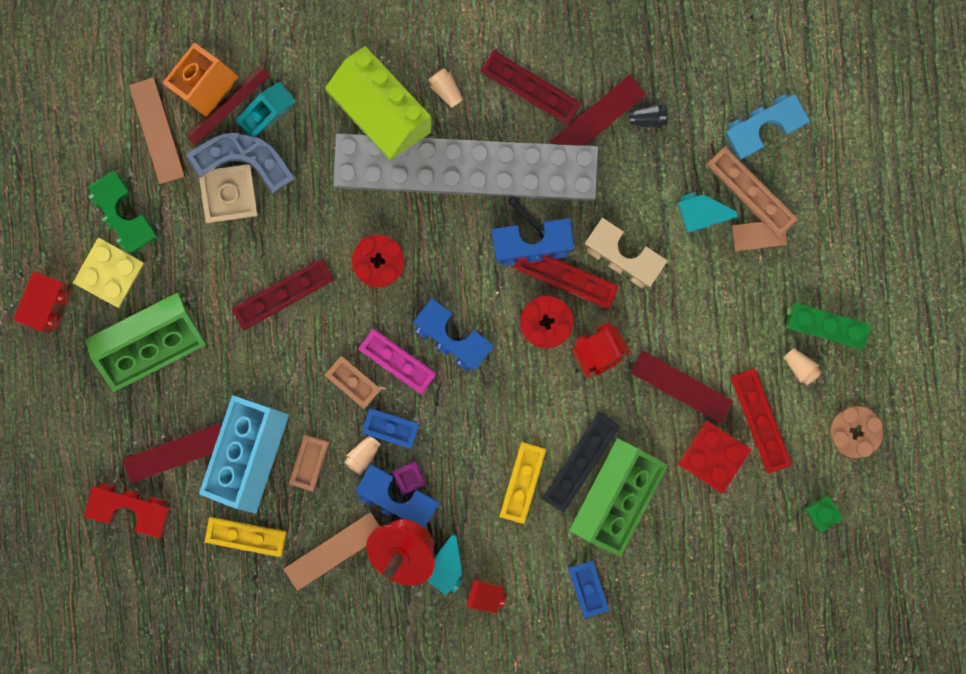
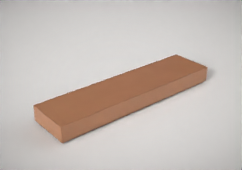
M155 78L129 85L159 184L162 185L184 178L183 167Z
M726 146L706 164L779 239L799 220Z
M370 512L285 567L284 571L298 591L366 547L369 535L381 526L372 512Z

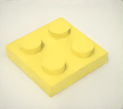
M98 237L73 283L120 308L145 263Z

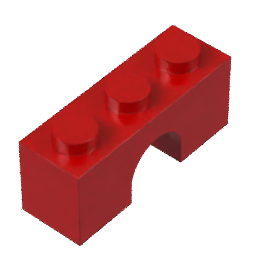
M100 483V486L92 487L84 514L85 518L111 524L117 510L121 507H127L135 513L137 518L135 532L156 538L163 537L171 509L170 506L165 505V500L151 497L150 501L140 498V493L131 490H125V494L115 491V486L106 483Z

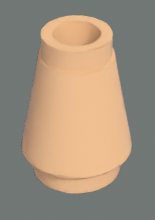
M445 68L428 79L431 84L429 87L449 104L451 108L463 100L451 72H447Z
M793 348L784 357L799 382L804 383L806 386L814 382L822 373L818 368L820 365L796 348Z
M368 435L366 439L346 455L347 459L344 463L351 470L361 475L363 471L368 470L381 444Z

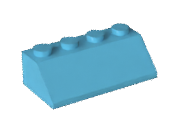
M232 395L199 494L235 509L256 513L289 414Z

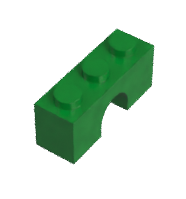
M113 170L88 186L91 191L88 197L96 208L100 206L105 213L102 219L110 230L115 229L119 236L116 238V241L123 252L128 250L129 253L135 254L159 238L145 215L142 214L133 220H124L119 212L120 204L126 197L131 195V192L117 171Z
M797 303L791 305L785 326L787 330L826 339L857 350L865 349L871 324Z

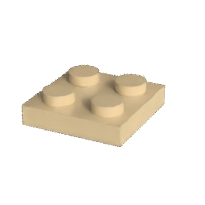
M250 164L214 169L199 178L206 224L258 216Z

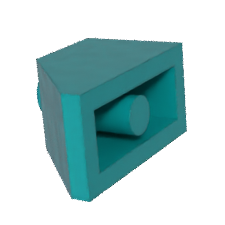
M278 82L260 93L236 119V122L248 136L255 138L280 119L296 101L281 82Z
M696 192L682 196V202L677 204L686 234L738 217L735 210L705 195L697 196Z
M452 533L434 557L435 569L427 580L445 595L449 591L455 593L463 582L460 579L462 567L457 536Z

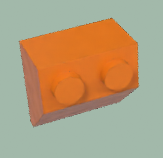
M193 43L163 81V84L207 117L217 107L218 102L225 93L232 88L239 76L216 57L196 43Z

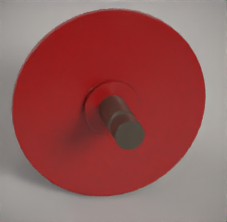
M396 520L390 525L376 528L367 539L366 551L368 558L375 569L387 579L398 584L413 586L426 582L433 574L435 569L434 542L429 532L420 524L411 520Z

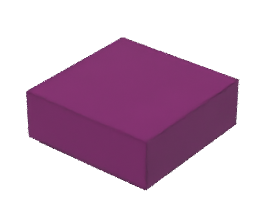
M416 461L392 471L402 495L427 485Z

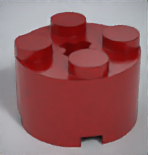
M371 235L362 239L355 247L352 255V267L356 276L364 284L373 288H386L394 284L402 276L405 268V257L398 243L392 238L384 235ZM377 255H381L382 259L386 260V263L381 264L379 269H376L375 264L371 263L372 259L377 258Z
M541 296L532 300L524 308L520 319V327L523 336L529 343L538 348L550 349L561 345L570 336L573 328V317L569 307L562 300L552 296ZM544 315H547L548 319H553L554 321L550 325L549 330H546L545 326L539 325Z
M610 322L600 326L597 329V333L590 338L588 335H584L574 341V349L571 351L587 379L591 378L592 372L598 376L621 363L620 357L624 354L627 358L632 355L618 327L612 326Z

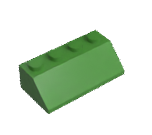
M178 292L85 339L91 360L113 392L206 345Z
M617 438L569 531L621 557L668 464Z

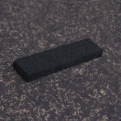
M598 412L542 499L564 513L620 428V425Z

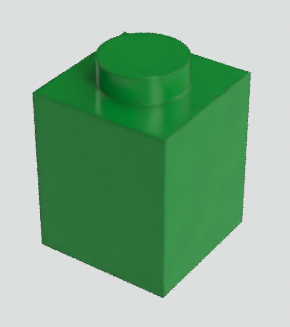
M824 496L803 508L815 530L820 533L843 520L829 496Z

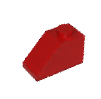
M473 578L466 607L497 613L498 607L504 608L507 593L503 592L504 586Z

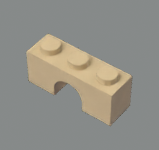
M601 218L584 244L588 248L586 252L597 260L603 257L609 261L608 267L621 275L624 271L630 275L631 279L629 281L641 289L644 286L651 287L667 263V260L648 247H644L636 258L628 259L623 257L618 250V241L624 232L604 218Z

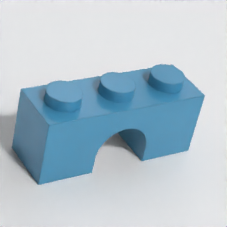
M786 93L773 100L775 105L767 110L764 106L750 113L752 118L745 122L740 118L727 125L729 130L724 135L739 160L764 147L759 137V129L763 124H775L779 127L783 136H786L810 122L795 94L788 97Z

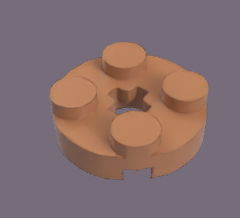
M853 406L836 414L830 425V436L835 448L841 454L851 458L868 457L878 449L882 442L883 425L877 415L870 409ZM857 425H860L863 436H858L854 440L852 438L853 434L849 432L850 428H856Z

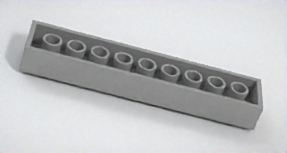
M336 134L333 186L338 189L594 201L596 195L598 147L423 138L390 161L367 135Z

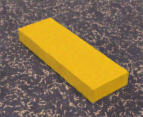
M521 442L499 517L525 524L546 449Z
M209 517L204 543L282 557L287 531Z

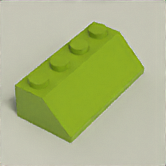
M366 46L345 59L325 87V91L390 161L431 133V116Z

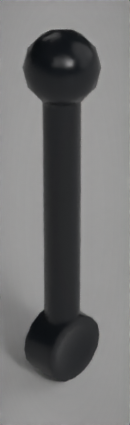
M511 197L508 200L509 204L523 215L539 232L540 238L543 239V229L519 205L517 200Z

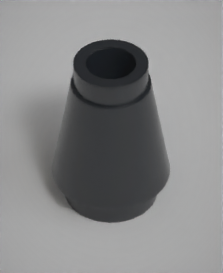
M656 103L630 110L629 112L631 126L662 128V126L668 125L666 105Z

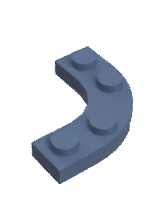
M228 133L214 137L185 156L199 178L230 161H242L250 164L258 172L272 194L295 179L281 157L269 144L257 137L254 138L239 133Z

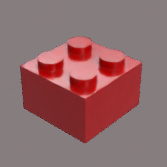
M33 271L13 320L45 333H52L53 329L57 330L62 316L59 315L63 305L66 306L72 295V291H69L71 285Z
M704 421L677 462V465L723 494L751 452V449L709 421Z

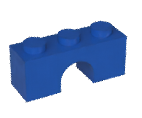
M570 218L544 222L542 225L544 237L537 244L525 243L520 238L518 225L492 229L491 236L495 263L501 262L502 266H512L517 264V260L527 259L528 263L543 261V256L553 255V259L569 257V253L574 251Z
M431 298L414 320L413 324L417 326L414 331L426 340L430 336L437 341L435 347L446 356L449 352L454 354L458 358L455 363L467 372L470 368L475 371L494 346L474 330L462 341L450 339L446 334L445 327L453 314Z
M370 464L355 491L360 494L358 499L369 506H372L373 502L382 507L380 512L394 519L397 515L402 519L414 521L425 528L439 501L419 490H416L413 497L407 502L401 503L393 500L389 494V485L394 476Z

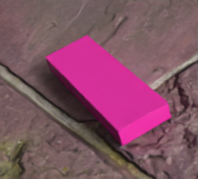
M374 328L358 349L421 395L437 374Z

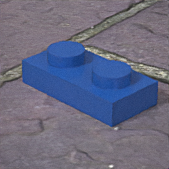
M369 408L362 433L412 449L419 424Z
M593 560L568 568L584 618L609 611Z

